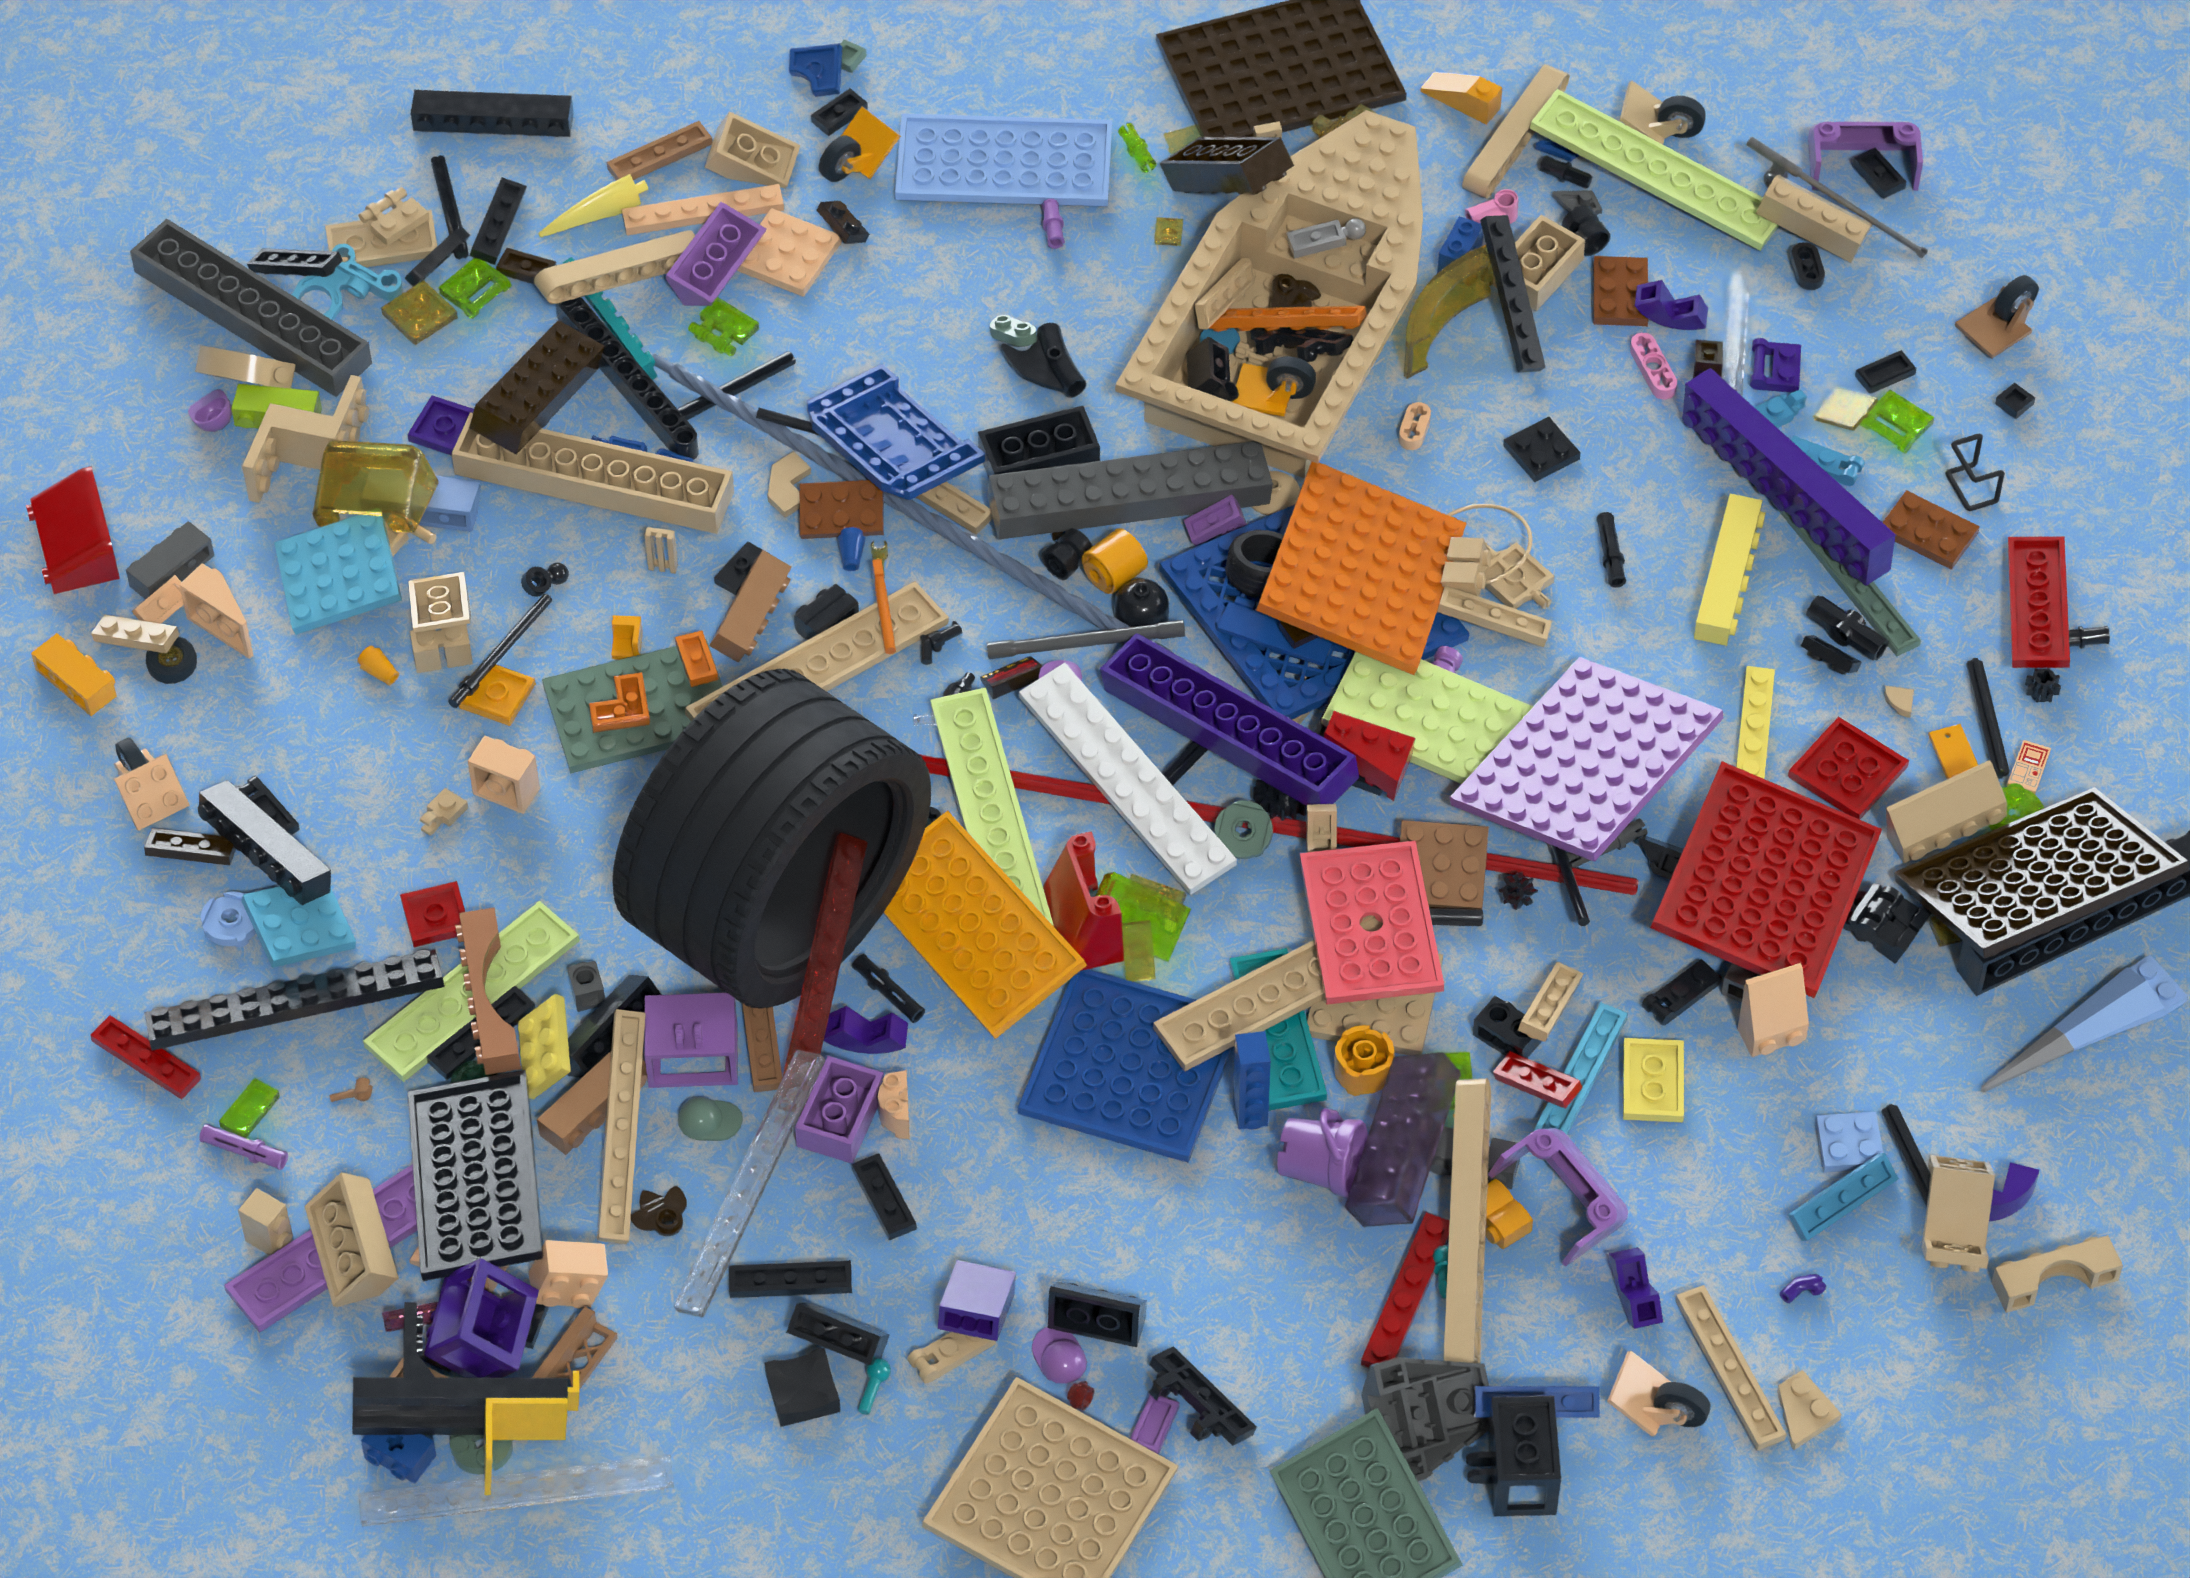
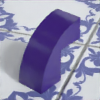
M1663 280L1637 285L1635 307L1649 320L1659 325L1679 330H1700L1706 328L1708 307L1700 294L1675 300Z
M845 1006L825 1015L822 1040L837 1048L857 1053L881 1054L895 1052L906 1048L908 1023L894 1013L887 1014L870 1022Z
M2010 1162L2003 1192L1993 1190L1989 1222L2013 1215L2029 1201L2036 1187L2039 1169Z
M1638 1247L1609 1253L1616 1289L1631 1326L1636 1329L1663 1323L1660 1296L1649 1283L1645 1254Z

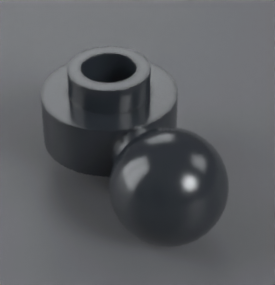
M558 562L551 564L547 571L541 567H532L522 576V587L531 596H542L550 589L552 583L555 585L565 583L569 577V571L564 564Z

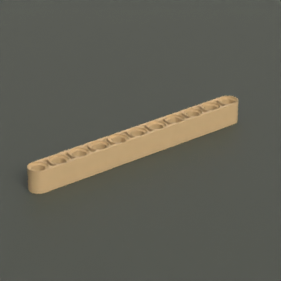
M1488 1078L1457 1080L1443 1361L1480 1363L1491 1117V1086Z

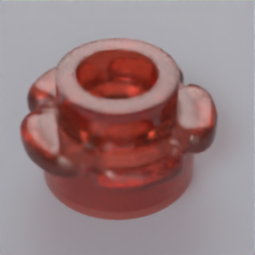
M1081 1381L1078 1384L1074 1383L1067 1395L1071 1407L1086 1410L1094 1397V1388L1088 1386L1087 1381Z

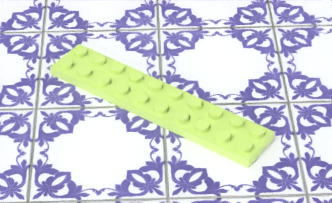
M1558 89L1531 121V130L1759 251L1762 250L1779 227V225L1756 214L1763 197Z
M986 687L931 699L933 716L965 830L1053 925Z

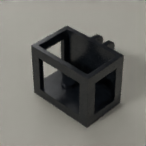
M1492 1397L1488 1426L1489 1451L1472 1452L1466 1456L1468 1466H1490V1469L1470 1470L1467 1473L1468 1482L1492 1485L1494 1517L1557 1515L1561 1469L1555 1397ZM1547 1485L1544 1504L1508 1505L1510 1486Z

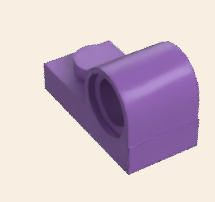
M1233 495L1184 520L1190 539L1195 546L1220 533L1225 535L1247 525L1240 504Z

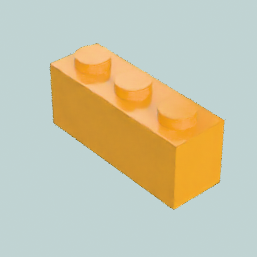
M58 633L31 652L35 670L90 716L117 697L114 686L116 682L113 676L107 670L102 671L99 669L89 655L84 656L78 651L76 645L71 640H65Z

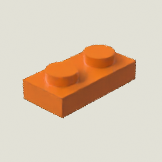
M703 631L675 637L676 646L690 686L694 687L717 681L718 673Z

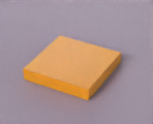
M495 665L479 683V688L472 696H467L459 705V708L511 726L536 685L535 678Z

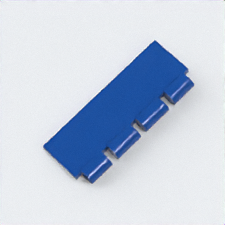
M1237 596L1234 603L1228 602L1217 626V631L1324 666L1334 642L1318 636V638L1293 649L1279 629L1281 621L1255 611L1256 601Z

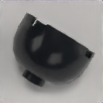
M1143 578L1130 580L1119 589L1115 596L1114 617L1130 627L1167 622L1169 619V600L1167 594L1155 581Z

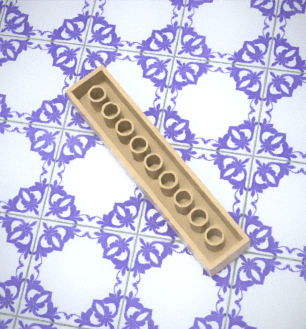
M471 412L452 452L455 475L715 534L718 533L734 494L732 471L547 429H541L516 455L469 428L473 416Z

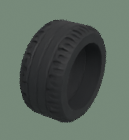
M1253 530L1236 537L1229 547L1225 567L1229 582L1243 594L1260 599L1271 568L1261 567L1251 562L1260 561L1273 565L1284 535L1268 530Z

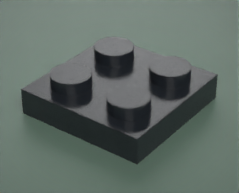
M1550 417L1505 438L1503 447L1534 482L1580 460L1581 452Z

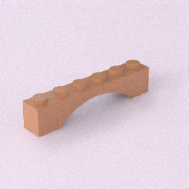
M495 908L459 913L461 925H455L458 943L464 942L465 949H459L462 967L468 966L469 973L463 974L466 991L472 990L473 997L467 998L470 1015L476 1014L477 1019L476 1022H471L474 1040L480 1039L481 1046L475 1047L477 1063L484 1064L486 1075L519 1070L521 1065L515 1028L497 1014L485 993L487 972L493 958L501 948Z

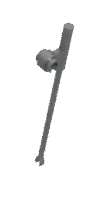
M1754 137L1748 140L1746 146L1773 162L1772 166L1764 174V184L1768 188L1774 177L1778 174L1786 179L1788 178V173L1794 177H1800L1914 250L1920 258H1923L1928 253L1926 248L1912 243L1804 173L1802 168Z

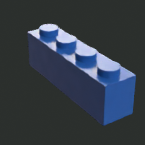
M1265 1031L1235 1034L1233 1101L1238 1129L1247 1128L1255 1130L1268 1126L1271 1060Z

